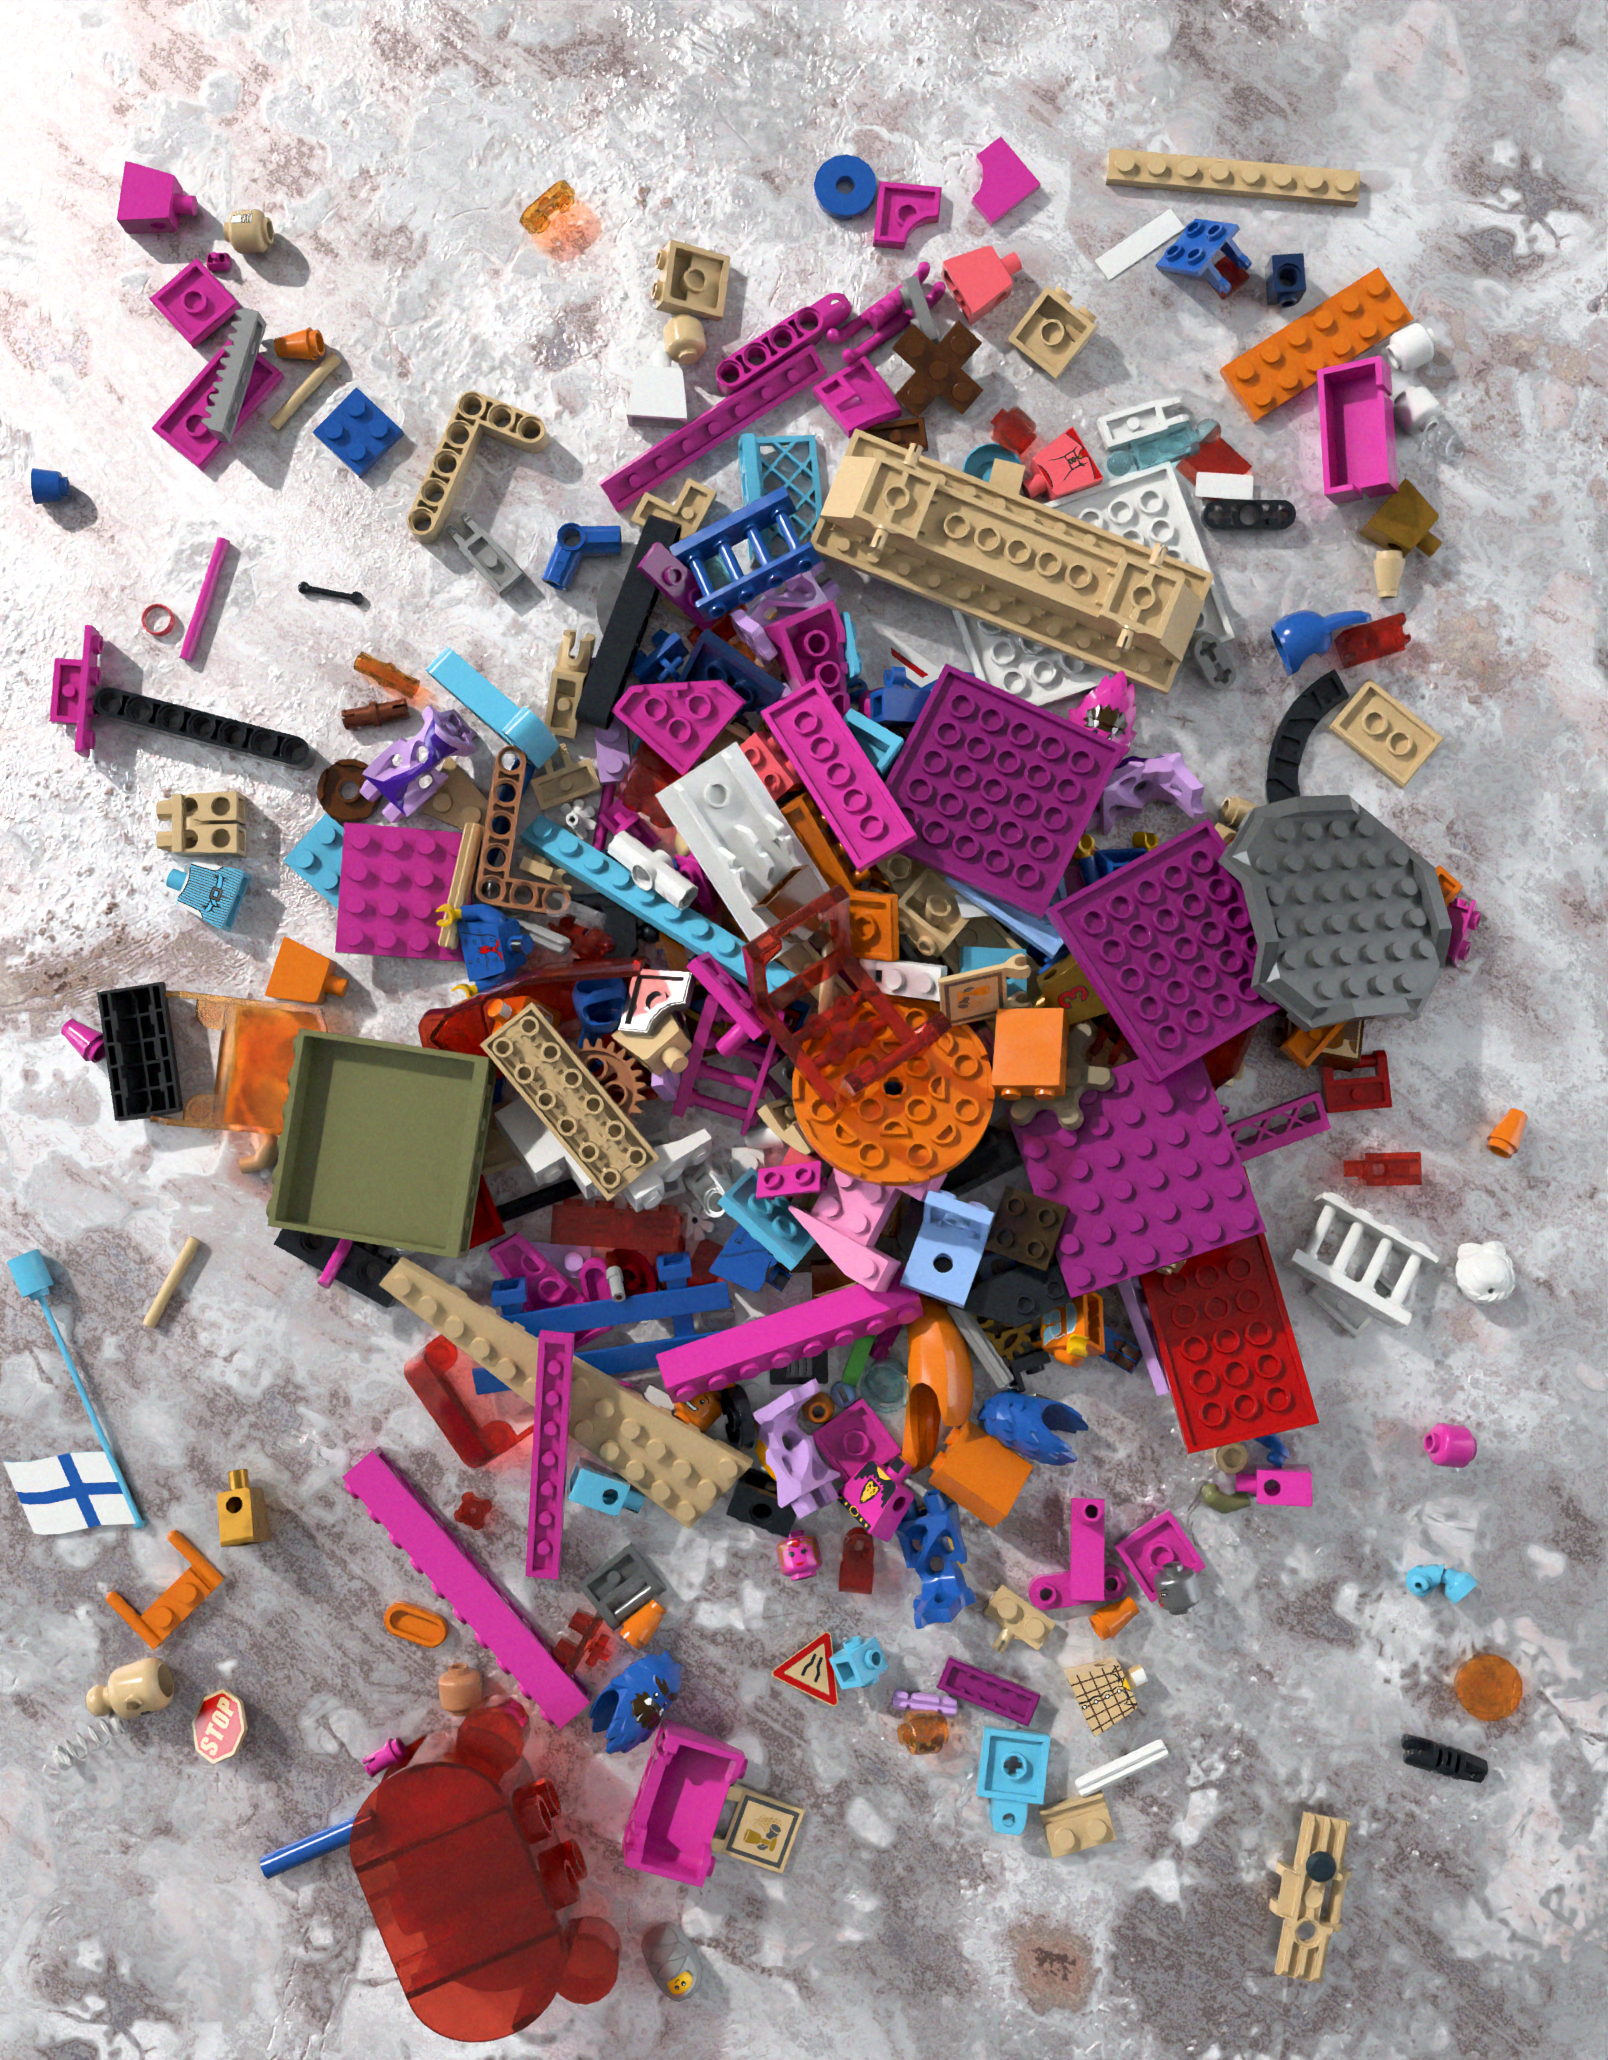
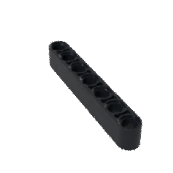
M651 514L648 516L580 697L575 720L606 731L611 726L615 716L611 710L622 697L660 594V590L636 567L656 542H660L671 553L669 547L679 542L682 530L681 524Z
M112 687L100 689L96 692L93 699L94 707L98 713L113 722L298 771L310 769L316 761L315 750L298 736ZM118 698L117 707L113 711H108L109 702L112 699ZM148 706V716L139 720V711L143 707ZM174 715H180L179 724L176 727L170 728V719ZM205 723H211L210 732L207 735L200 736L201 726ZM236 731H242L241 741L231 744L230 738L232 734ZM267 739H273L272 749L268 752H262V743ZM298 747H304L303 757L297 761L292 760L293 751Z

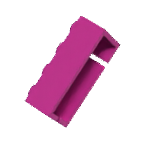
M1380 355L1318 369L1317 381L1324 495L1334 505L1363 500V493L1369 498L1399 493L1393 401L1389 398V396H1392L1391 367Z

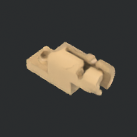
M569 629L564 630L562 634L557 665L552 670L544 724L552 734L575 739L579 726V721L575 720L576 709L591 670L596 637L593 634L586 633L585 639L580 640L578 656L575 659V656L570 655V651L575 645L577 630Z

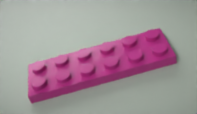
M817 678L760 712L859 873L918 839L915 831Z

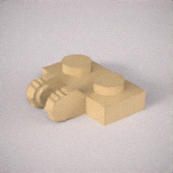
M560 744L558 751L566 767L555 771L552 765V758L550 757L544 763L547 774L530 780L542 812L603 790L591 758L573 764L566 744Z

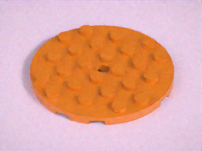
M878 994V997L861 1001L858 999L840 1006L823 1018L805 1039L798 1053L792 1079L793 1106L798 1124L805 1138L819 1156L835 1169L854 1179L870 1184L894 1187L909 1186L933 1180L946 1174L963 1162L979 1144L988 1127L993 1110L995 1090L991 1085L992 1070L987 1058V1051L981 1040L967 1023L943 1029L940 1004L928 999L922 1001L890 994ZM893 1081L899 1083L903 1090L898 1095H886L884 1086L888 1082Z

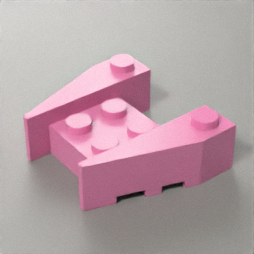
M834 1168L827 1180V1190L822 1191L812 1211L795 1205H790L788 1210L846 1276L872 1291L886 1292L901 1262L874 1247L902 1191L919 1201L925 1202L929 1190L937 1193L947 1174L920 1184L894 1187L866 1183L845 1175Z

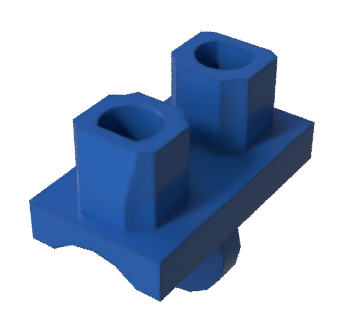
M660 629L652 636L650 641L656 649L648 656L642 650H639L634 661L632 671L641 685L656 684L657 682L663 683L669 677L678 682L680 674L677 670L685 663L683 658L690 653L682 643L681 637L675 631L669 634Z

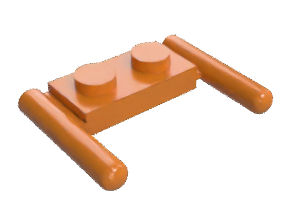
M178 1530L169 1532L167 1540L192 1566L141 1617L116 1591H111L106 1596V1602L152 1650H155L225 1580Z

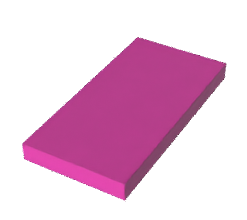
M230 340L223 345L151 428L202 472L227 444V442L217 440L201 421L204 418H211L205 408L207 406H215L210 400L209 395L218 394L213 387V382H221L216 372L217 370L225 369L220 359L229 357L224 350V346L232 345ZM259 353L257 354L233 436L284 378L283 373Z

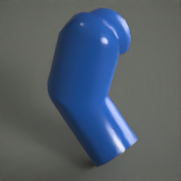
M1276 1434L1253 1439L1271 1450L1267 1455V1461L1273 1465L1281 1467L1285 1459L1289 1458V1450Z

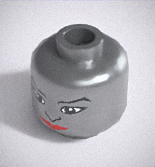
M1179 1561L1164 1564L1162 1566L1163 1570L1154 1577V1586L1159 1605L1163 1609L1169 1610V1613L1172 1615H1183L1195 1610V1605L1201 1599L1196 1572L1191 1567L1183 1566L1182 1562Z

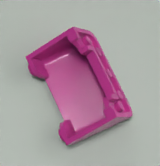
M663 1718L657 1730L624 1831L622 1851L625 1866L703 1888L706 1876L711 1877L714 1871L716 1857L711 1855L710 1845L730 1783L735 1784L737 1779H743L747 1769L748 1760L745 1758L743 1750L676 1721Z

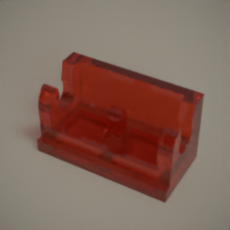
M1404 612L1342 631L1334 639L1343 669L1404 651L1406 649L1405 646L1411 640V635H1405L1402 626L1406 622Z

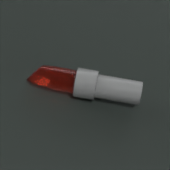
M607 1251L605 1255L607 1282L610 1285L613 1301L622 1302L626 1298L622 1269L619 1267L616 1254Z

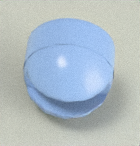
M838 1381L830 1390L831 1400L838 1407H849L856 1399V1389L854 1386ZM842 1386L849 1399L846 1403H843L838 1392V1388Z

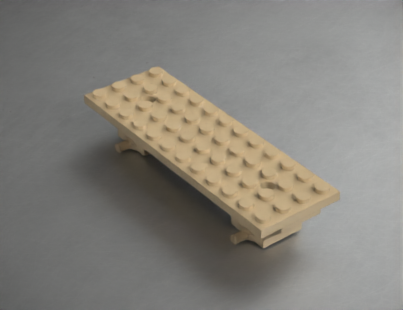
M855 428L810 540L818 555L1116 675L1119 671H1124L1128 681L1163 695L1169 693L1205 603L1204 600L1214 574L1166 555L1168 551L1166 545L1161 548V543H1155L1154 549H1151L921 455L923 447L918 445L916 452H914L915 443H910L909 449H905Z

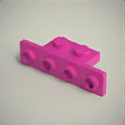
M85 625L82 660L55 658L49 720L52 724L76 725L75 752L81 757L87 758L90 757V749H94L96 743V734L92 730L93 718L97 717L98 711L94 707L93 699L95 696V686H99L101 681L100 667H97L98 654H102L104 646L103 636L100 635L93 625Z

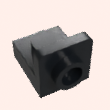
M1040 1348L1013 1356V1360L1007 1358L1009 1365L1007 1368L1014 1378L1009 1386H1016L1017 1391L1020 1393L1026 1391L1020 1372L1026 1371L1027 1375H1031L1045 1370L1044 1364L1051 1362L1049 1353Z

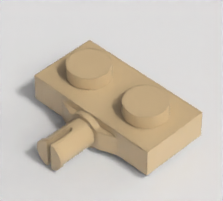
M1001 1583L982 1610L994 1619L1002 1629L991 1645L992 1648L1003 1654L1012 1638L1024 1641L1038 1651L1056 1625L1054 1621Z

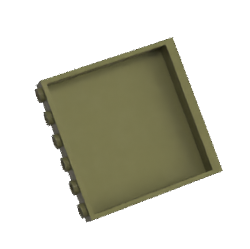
M299 1028L298 1035L295 1036L293 1041L294 1063L287 1077V1083L290 1088L288 1100L285 1101L282 1109L284 1125L283 1131L277 1140L279 1156L278 1163L272 1172V1184L274 1187L272 1198L269 1200L266 1208V1215L269 1218L267 1226L457 1259L468 1257L498 1066L490 1057Z

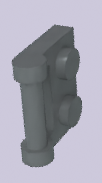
M632 1542L578 1583L580 1589L613 1631L622 1625L623 1619L655 1594L660 1596L667 1590L663 1581L654 1573ZM641 1577L644 1578L648 1583L615 1610L610 1608L609 1602Z

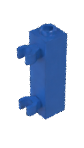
M893 666L892 670H884L883 678L886 687L870 693V718L881 726L913 728L931 691L904 689L906 669L905 667ZM966 672L975 677V673Z

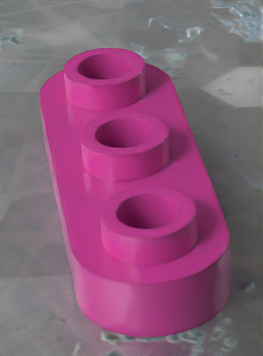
M1112 1564L1104 1565V1601L1121 1597L1127 1588L1125 1574L1120 1568ZM1070 1570L1038 1575L1031 1580L1028 1586V1596L1031 1602L1041 1610L1096 1603L1094 1601L1070 1600ZM1114 1578L1116 1579V1585L1111 1589L1106 1588V1580ZM1044 1588L1051 1590V1596L1047 1599L1040 1597V1592Z

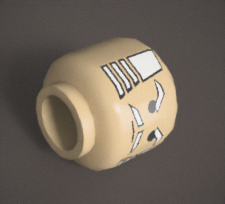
M258 209L235 210L230 214L228 222H225L223 226L226 242H231L234 250L240 254L263 253L268 249L269 244H272L274 241L272 221L269 217H265L264 213Z

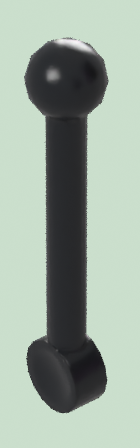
M305 581L298 584V591L302 594L311 592L351 600L354 605H361L364 601L363 595L358 591L349 594L310 586Z

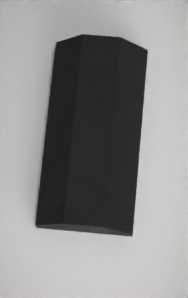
M156 982L97 992L115 1121L146 1119L184 1111L166 984L164 982Z

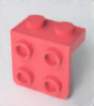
M769 731L755 732L739 746L774 802L785 793L799 790L804 786V783L776 738Z

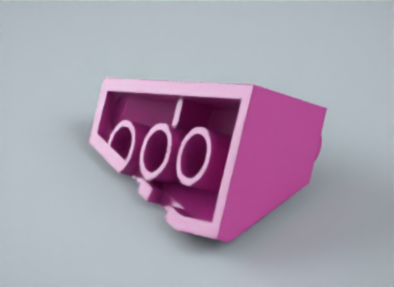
M834 600L791 614L764 626L763 628L768 639L778 652L775 658L792 691L795 692L817 678L843 719L851 708L850 696L847 694L846 685L848 663L845 662L844 657L846 635Z

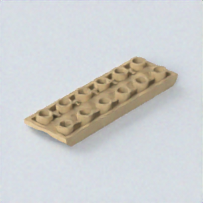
M533 1002L480 1044L608 1201L660 1160L654 1148Z

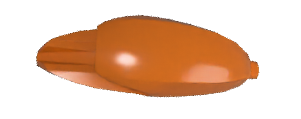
M919 1292L918 1295L921 1300L924 1316L918 1317L915 1321L907 1324L908 1381L902 1457L913 1466L909 1473L910 1475L916 1474L933 1461L939 1434L940 1416L946 1427L966 1424L973 1404L974 1390L972 1362L967 1342L946 1309L948 1306L928 1300L924 1294Z

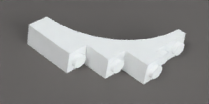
M523 1097L494 1113L497 1128L538 1187L545 1182H554L567 1170L587 1200L594 1195H603ZM705 1128L682 1140L653 1147L660 1160L621 1190L636 1212L644 1208L651 1209L662 1200V1197L665 1196L664 1181L671 1182L675 1180L685 1168L692 1164H701L710 1156L712 1152V1138Z

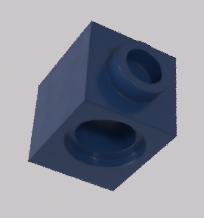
M1303 253L1271 255L1265 267L1268 305L1288 308L1301 301L1306 292ZM1279 279H1287L1292 286L1283 285Z

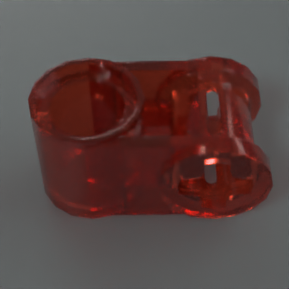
M854 1527L845 1535L838 1592L872 1594L874 1543L873 1536L864 1527ZM857 1540H863L864 1545H862L860 1551L855 1550Z

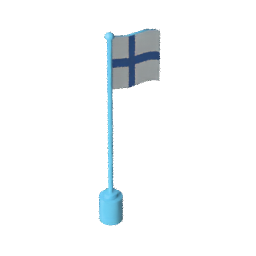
M35 1249L7 1261V1265L21 1297L29 1296L31 1302L39 1300L104 1451L69 1452L34 1461H3L34 1534L50 1535L64 1534L100 1525L134 1524L133 1526L136 1529H142L146 1525V1519L143 1521L44 1297L50 1294L49 1287L53 1286L54 1282L40 1250Z

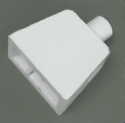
M659 350L653 352L652 366H638L626 410L629 426L680 429L688 423L683 369L671 367L672 358L667 351Z

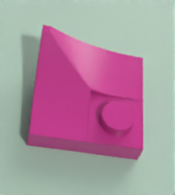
M865 356L813 387V396L848 438L852 437L855 428L863 431L881 422L902 416L901 408L890 389Z

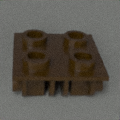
M1006 1185L984 1249L1047 1271L1049 1263H1054L1057 1259L1054 1249L1069 1207Z

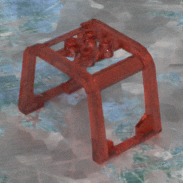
M837 884L821 896L811 900L810 903L742 946L750 998L760 1020L817 1096L832 1112L837 1114L849 1107L863 1090L913 1056L921 1058L930 1052L952 1029L950 1021L940 1011L912 1031L864 970L851 948L850 895L841 884ZM817 914L821 923L830 921L834 951L768 994L765 966L782 950L781 938ZM844 969L859 990L849 997L840 996L836 998L833 1006L821 1014L809 1016L806 1020V1025L794 1034H791L776 1013ZM868 1000L879 1016L869 1023H857L851 1032L848 1021L852 1018L854 1009ZM888 1026L902 1046L878 1062L873 1057L845 1075L839 1090L835 1091L820 1071L829 1065H842L849 1053L858 1047H869L874 1039V1035ZM827 1029H829L830 1035L834 1040L827 1044L824 1053L811 1061L800 1045L809 1039L814 1041L821 1040L825 1036Z

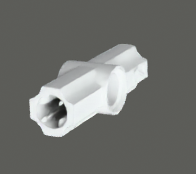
M624 830L615 835L608 846V853L631 871L632 879L639 888L646 891L653 888L682 911L691 905L694 898L697 897L699 888L675 870L674 863L663 850L652 852Z

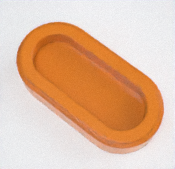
M407 1601L393 1603L384 1615V1625L390 1634L427 1648L438 1647L449 1634V1624L443 1615Z

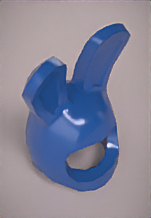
M1301 610L1276 621L1270 631L1276 649L1286 668L1284 669L1286 675L1289 677L1298 672L1305 659L1315 653L1322 657L1328 653L1332 644V631L1342 626L1370 622L1372 617L1370 613L1362 610L1338 612L1325 617L1311 610Z
M600 972L585 976L576 982L572 991V1001L582 1026L578 1042L580 1049L583 1048L584 1039L590 1040L592 1047H595L598 1038L602 1039V1035L611 1034L619 1029L628 994L626 982L621 976L610 972ZM629 1055L626 1057L628 1060L632 1058ZM596 1061L592 1063L589 1070L591 1072L597 1071L603 1062Z

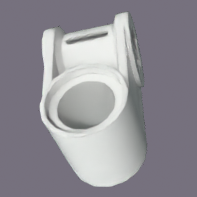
M709 1156L694 1174H688L685 1177V1184L709 1216L714 1218H731L717 1202L734 1183L722 1163L716 1158Z

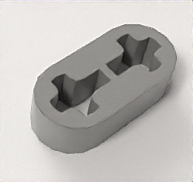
M1209 632L1195 634L1189 643V650L1204 679L1216 689L1230 687L1236 679V669L1221 641ZM1203 641L1211 643L1208 646L1211 657H1208L1201 651L1203 648L1201 643ZM1217 664L1225 670L1222 680L1216 678L1217 671L1213 665Z

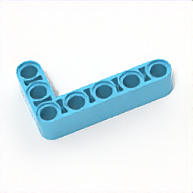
M448 646L425 669L441 686L510 746H516L522 750L526 760L538 770L560 747V744L546 725L525 706L521 709L517 707Z

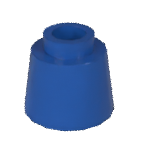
M32 468L31 491L34 503L43 504L63 501L64 496H69L70 494L68 477L62 476L59 471Z

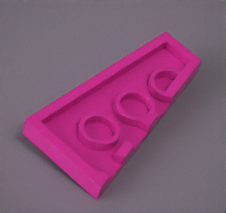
M519 1232L512 1234L489 1248V1254L505 1279L526 1276L528 1293L527 1302L523 1303L526 1312L591 1302ZM614 1326L569 1332L575 1334L574 1350L609 1332Z

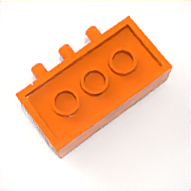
M807 791L779 806V810L832 893L837 889L863 891L859 883L873 876L871 869L868 868L861 873L858 870L852 872L843 856L846 854L845 849L840 842L836 844L827 828L829 826L823 814H819Z

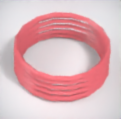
M155 603L149 605L144 610L141 622L147 632L161 637L172 631L175 625V618L168 607ZM155 608L166 609L170 616L168 626L160 632L150 631L145 623L146 616Z

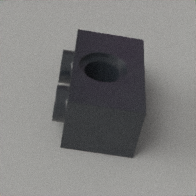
M749 1468L738 1479L726 1515L736 1518L740 1522L752 1524L772 1534H778L788 1538L797 1516L791 1504L783 1508L779 1507L777 1481L770 1475L753 1468Z

